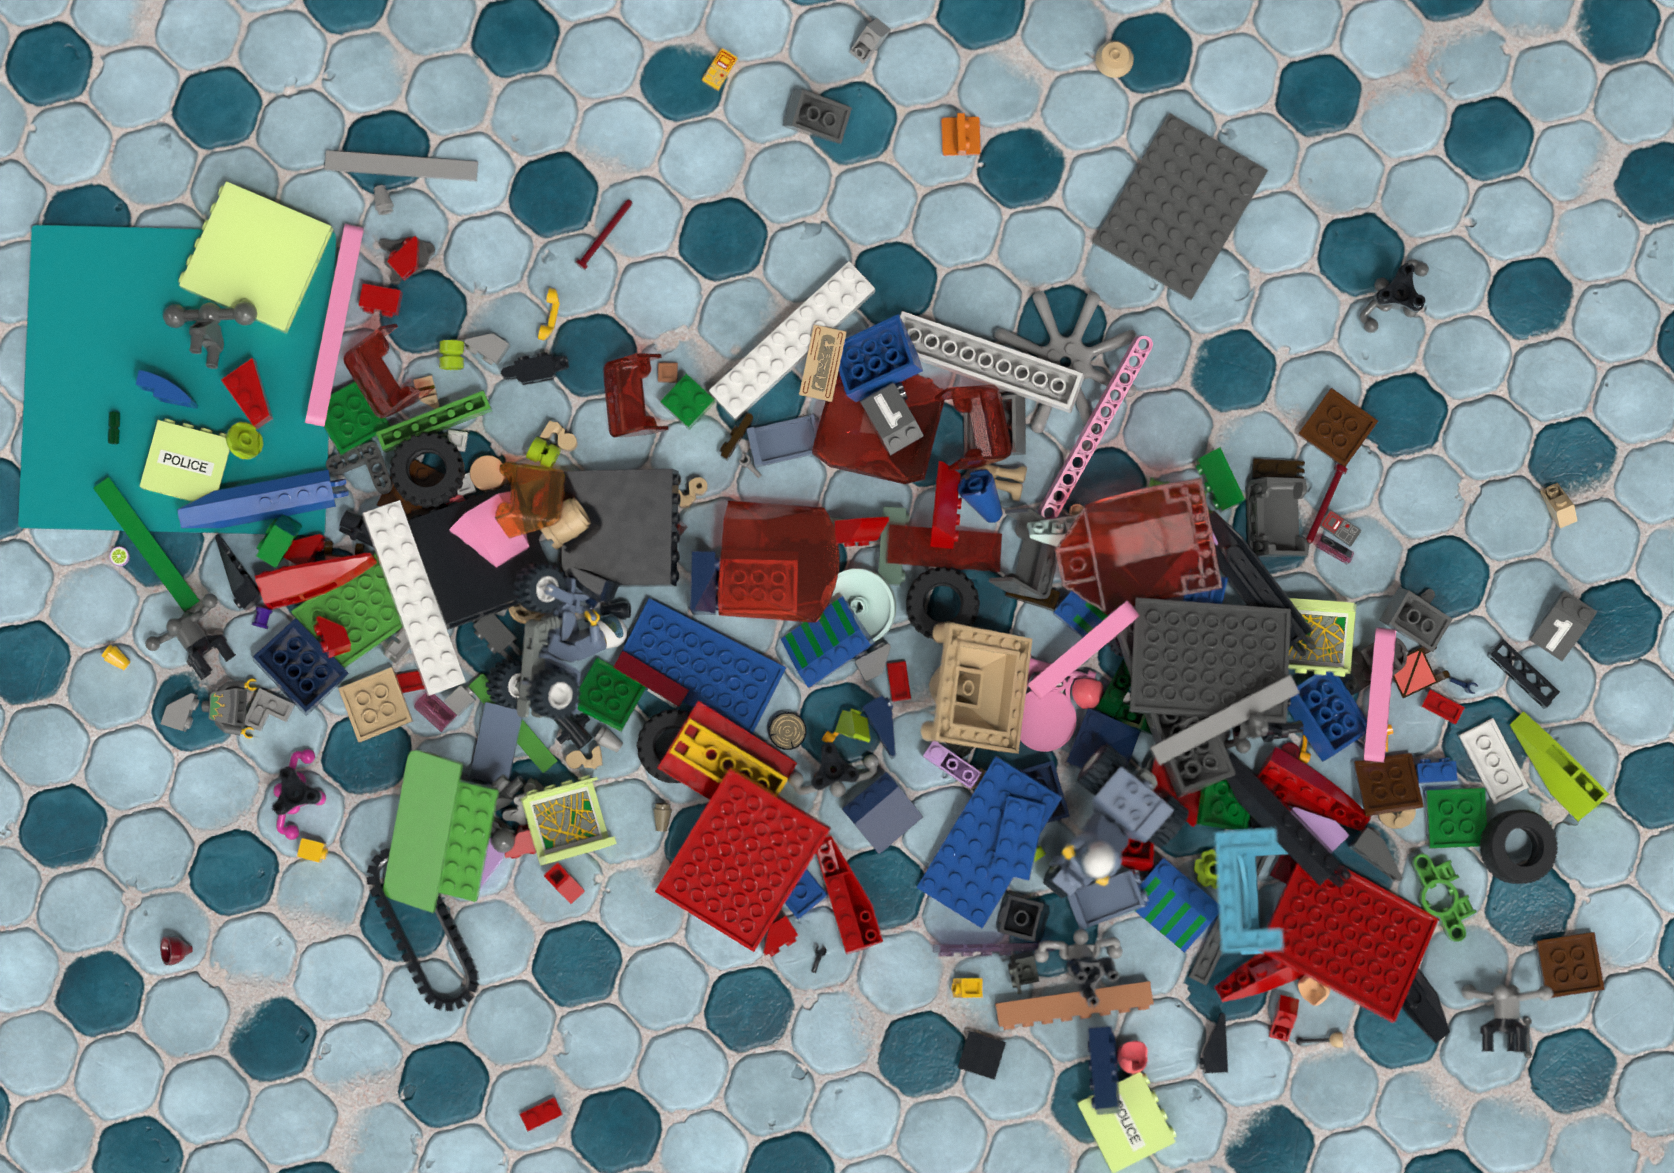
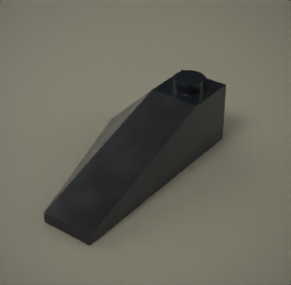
M217 534L215 539L232 594L235 597L233 601L239 609L243 608L248 611L263 600L259 588L224 539Z

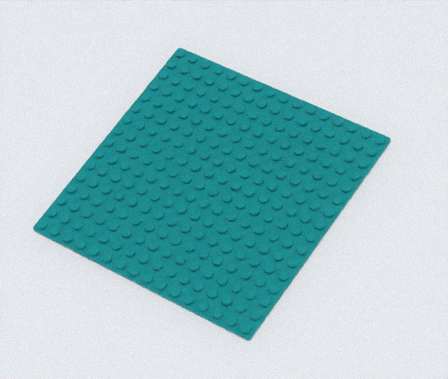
M32 226L18 526L22 529L124 531L93 489L107 477H110L150 532L266 535V530L275 518L225 528H181L177 509L192 501L142 489L140 483L158 420L164 422V419L176 421L175 425L182 426L183 423L189 424L198 431H201V428H205L218 436L220 433L227 434L231 426L238 422H247L252 425L221 381V379L251 358L257 362L273 419L259 429H256L263 438L262 451L256 457L249 460L241 459L231 451L229 452L219 490L328 470L326 462L329 452V436L323 426L308 424L305 421L335 275L336 234L334 232L331 234L288 333H284L256 320L247 326L241 325L235 320H221L218 325L221 327L224 348L219 354L218 368L211 369L206 366L208 351L204 346H202L201 354H193L189 351L191 344L189 329L196 321H186L181 327L173 328L166 325L163 319L164 310L172 304L181 305L185 310L200 309L205 303H214L179 286L180 275L188 267L187 260L191 254H194L196 249L194 247L198 237L201 238L204 232L202 229ZM217 304L220 307V309L226 308L224 306ZM142 370L153 373L175 384L198 405L197 409L158 401L153 397L154 392L144 391L136 385L138 371ZM112 411L120 413V427H118L120 430L119 444L116 445L108 443V429H110L109 413ZM326 509L287 516L302 525L298 535H325Z

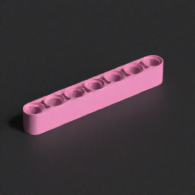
M1126 601L1027 685L1040 700L1140 615Z
M1376 628L1364 761L1384 762L1396 629Z

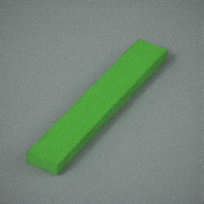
M482 673L469 685V688L484 705L486 702L495 704L490 699L491 695L487 694L489 688L486 687V682H488V679ZM522 719L517 744L544 774L558 760Z

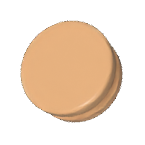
M489 455L481 456L471 465L470 479L481 491L497 490L503 486L506 480V469L498 458Z

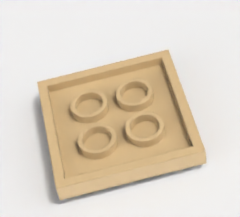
M393 667L338 688L358 742H363L413 722Z

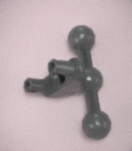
M247 301L239 302L234 308L220 309L217 304L210 302L203 304L200 309L185 310L181 305L172 304L163 313L166 325L173 328L181 327L186 321H196L189 329L191 336L189 351L193 354H201L202 346H204L208 351L206 366L211 369L218 368L219 354L224 348L221 327L218 323L221 320H235L237 323L247 326L252 324L257 318L256 307Z
M462 771L460 780L470 782L468 775ZM501 774L491 785H485L499 789L495 812L509 805L514 800L515 794L526 785V781L521 776H517L510 783L509 778ZM493 819L491 829L492 847L500 853H506L514 847L515 836L509 829L500 828Z

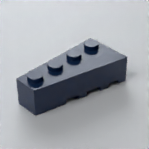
M1112 1026L1088 1028L1089 1041H1087L1088 1052L1091 1055L1089 1070L1092 1071L1090 1088L1094 1091V1097H1091L1092 1109L1096 1110L1097 1115L1121 1113L1116 1038Z

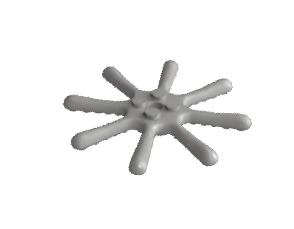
M1037 291L1033 295V300L1050 336L1048 345L1039 346L1003 328H999L995 332L996 340L1034 354L1045 361L1061 366L1060 360L1068 358L1071 361V365L1067 368L1083 373V380L1092 379L1105 386H1108L1113 376L1093 369L1091 360L1097 355L1131 344L1137 336L1134 330H1128L1092 347H1086L1082 343V336L1100 301V296L1096 292H1090L1087 295L1075 329L1069 337L1060 335L1046 294L1043 291ZM1134 384L1131 385L1126 396L1132 397L1135 395L1137 389ZM994 387V391L998 395L1008 393V391ZM1080 388L1075 402L1085 427L1092 411ZM1041 404L1031 424L1033 432H1043L1052 409L1051 406ZM1095 423V424L1092 425V427H1091L1092 433H1096V432H1097V430H1098V425H1097V423Z

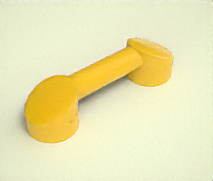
M549 288L546 302L551 303L552 306L547 326L542 324L540 326L538 340H546L555 328L560 301L557 290L554 288Z

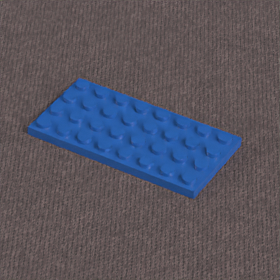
M650 598L622 650L688 689L689 692L683 701L684 703L695 707L699 701L752 735L786 670V667Z
M998 756L994 758L917 886L919 890L981 929L984 928L1014 878L991 872L1008 795L1046 804L1040 834L1063 798Z

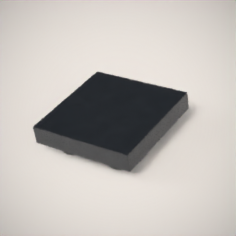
M969 1031L957 1068L995 1080L1006 1042Z

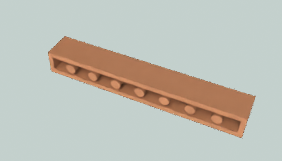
M1150 981L1095 989V994L1099 998V1004L1095 1007L1093 1005L1089 1007L1079 991L995 1003L998 1026H1003V1030L1015 1029L1016 1024L1029 1027L1034 1026V1022L1041 1021L1042 1024L1053 1023V1019L1061 1018V1022L1073 1020L1072 1016L1080 1015V1019L1091 1018L1092 1013H1099L1100 1016L1111 1015L1112 1010L1125 1013L1130 1012V1008L1138 1007V1011L1150 1009L1149 1005H1154Z

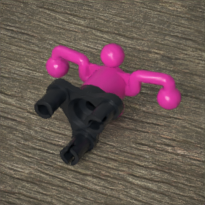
M311 749L296 751L291 755L289 766L279 771L282 783L276 784L273 789L274 795L278 797L277 801L272 804V810L278 815L276 829L289 840H294L299 836V828L295 825L284 827L286 814H296L302 806L307 804L320 806L326 801V795L323 791L311 788L306 784L305 776L300 772H296L298 758L305 764H310L315 760V753ZM296 790L299 791L298 797H295Z

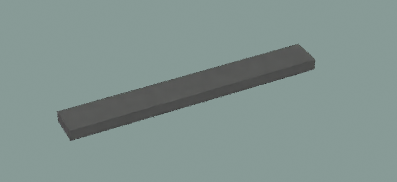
M1256 856L1257 878L1268 856ZM1220 913L1217 915L1188 976L1204 985H1207L1222 954Z

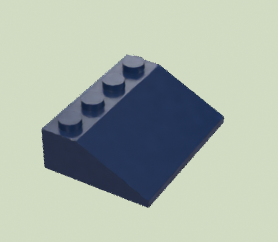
M296 618L253 656V662L305 716L312 712L349 674L334 657L328 658L327 653H323L320 643Z

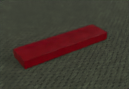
M622 651L613 668L680 707L689 692L688 689Z

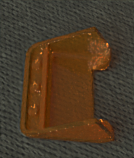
M506 462L500 465V473L508 479L509 483H512L511 497L509 503L502 502L498 505L495 519L508 538L549 527L560 521L565 474L561 469L517 462Z

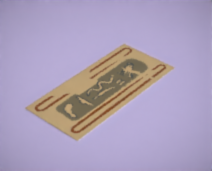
M818 325L813 326L799 395L832 402L846 331Z

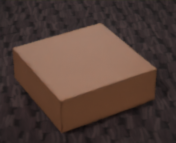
M659 363L658 382L677 383L678 363Z

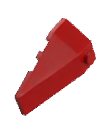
M1128 838V845L1120 853L1121 865L1129 869L1151 872L1154 844L1149 840L1142 842Z

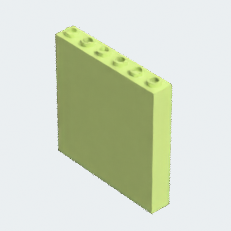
M226 181L225 185H222L219 189L217 203L214 202L210 209L212 214L209 220H206L203 224L202 230L204 232L201 238L198 237L194 247L196 249L194 254H191L187 260L188 267L180 275L179 286L186 291L226 308H234L239 302H250L257 309L256 321L288 333L334 229L330 225Z

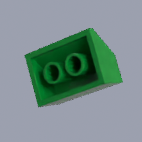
M1221 447L1196 460V471L1199 476H1203L1205 480L1203 485L1207 493L1211 492L1213 499L1211 501L1215 510L1219 509L1220 513L1241 504L1245 500Z

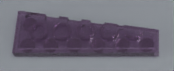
M1040 943L933 945V953L946 957L954 956V952H961V956H973V952H980V956H992V952H999V956L1011 955V951H1018V953L1035 951ZM1046 948L1048 952L1055 951V949Z

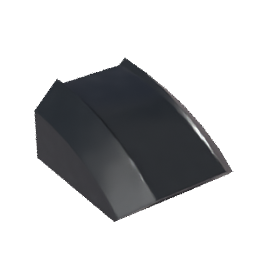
M571 567L566 571L568 577L575 578L576 587L591 599L599 603L603 601L607 604H610L614 599L620 583L585 569Z
M1007 894L1002 901L996 923L998 932L1040 943L1044 937L1047 919L1050 914L1049 905Z

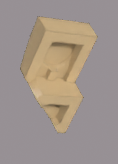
M433 376L414 379L413 382L418 399L434 409L439 408L440 405Z

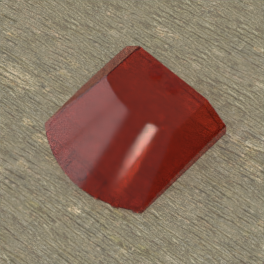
M838 371L832 402L825 401L812 454L831 468L904 485L925 480L947 392L943 388L940 389L936 386L932 379H926L919 374L901 381L908 397L905 403L924 436L890 455L884 449L860 401L855 402L846 395Z
M728 501L723 523L718 583L719 616L816 623L830 603L833 591H835L840 565L839 544H836L835 527L825 508Z

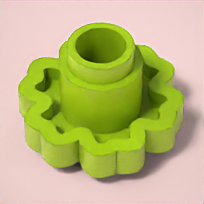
M1209 850L1201 854V859L1195 860L1193 871L1198 874L1196 880L1203 887L1210 885L1213 889H1217V854L1214 850ZM1211 866L1216 867L1215 873L1210 872L1209 868Z

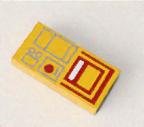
M721 48L702 81L718 91L737 62L738 57Z

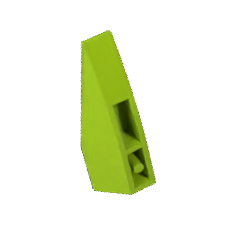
M1524 711L1510 724L1511 729L1549 793L1577 822L1595 809L1609 795L1554 738Z

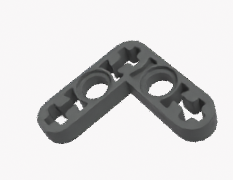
M374 442L362 444L342 456L340 454L332 456L326 462V468L329 469L332 475H340L366 464L373 484L380 494H388L393 488V483L381 451ZM370 448H372V449L374 450V451H373V453H374L373 455H370V454H369V449H370ZM360 452H363V455L365 457L364 459L362 458ZM351 455H358V460L355 463L348 461ZM342 459L346 462V466H344ZM335 462L338 464L337 469L333 468V463ZM376 464L382 465V469L379 472H373L372 468ZM380 477H382L386 483L385 488L381 487V481L379 479Z

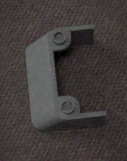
M1029 508L1005 510V514L1017 520L1015 532L1023 540L1016 573H1008L1004 578H990L989 582L1008 593L1046 599L1051 592L1061 547L1043 543L1029 536L1028 522L1048 519Z

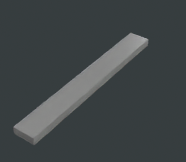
M326 151L325 171L477 182L478 162Z
M1288 675L1150 748L1159 765L1246 721L1252 713H1261L1298 694L1299 691L1291 676Z

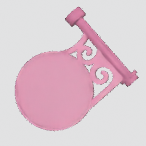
M1030 656L1027 684L1032 673L1037 671L1042 673L1051 663L1036 660ZM1074 670L1068 675L1070 677L1068 682L1065 679L1062 680V687L1058 688L1055 686L1040 700L1033 691L1028 692L1025 697L1021 742L1033 750L1043 752L1053 751L1065 745L1072 737L1076 728V712L1070 700L1071 685L1074 679H1095L1096 672L1089 670L1087 674Z

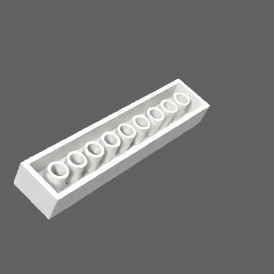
M850 261L847 262L709 390V394L736 422L807 356L814 325L836 329L875 293V288Z
M902 311L900 317L921 362L1068 413L1072 412L1084 379L1083 373Z
M400 500L363 513L365 525L427 696L466 683Z

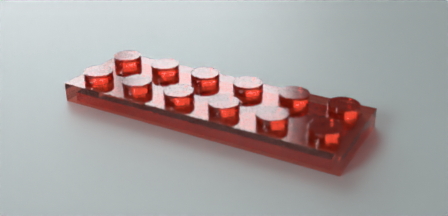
M888 525L886 564L936 568L946 566V568L952 567L961 570L1000 572L1002 534L959 530L958 542H954L953 549L930 547L932 528Z

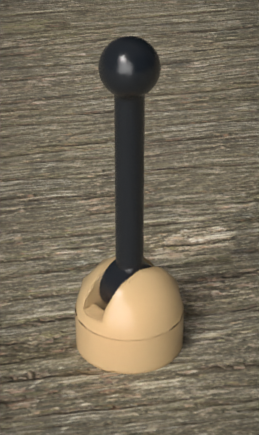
M1335 1032L1330 1038L1302 1039L1299 1037L1296 1039L1297 1045L1330 1042L1333 1047L1343 1048L1342 1032Z

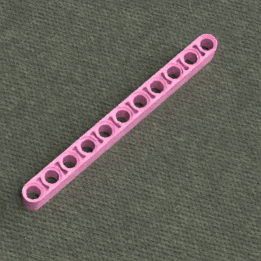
M345 224L306 415L305 423L325 426L364 227Z
M1138 335L1130 344L1039 507L1038 514L1044 518H1057L1149 355L1153 346V342L1149 337ZM1141 339H1145L1147 342L1144 349H1140L1138 346ZM1132 356L1137 358V363L1134 366L1129 364V359ZM1122 373L1128 375L1125 383H1121L1119 379ZM1116 389L1118 391V397L1115 400H1112L1110 397V393L1112 390ZM1104 406H1107L1109 409V413L1107 416L1103 417L1101 415V409ZM1098 423L1100 427L1099 431L1097 433H1092V425ZM1085 440L1090 442V447L1087 450L1082 449V443ZM1075 457L1081 459V463L1077 467H1074L1072 464ZM1065 474L1071 475V481L1068 484L1063 482ZM1060 490L1062 497L1060 500L1055 501L1053 495L1056 491ZM1051 507L1053 510L1052 515L1045 517L1044 510Z

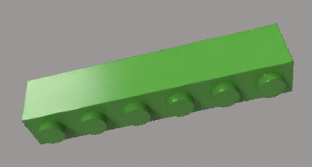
M483 390L378 431L376 434L382 450L387 453L395 450L397 447L399 448L402 445L401 442L404 439L409 440L413 434L418 436L421 435V432H427L428 434L438 433L492 412V408Z

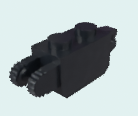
M548 352L539 353L537 357L533 358L522 356L518 357L517 361H514V365L503 368L501 376H503L504 380L517 379L523 386L554 380L557 372L569 369V361L567 356L553 357L552 354L548 355Z

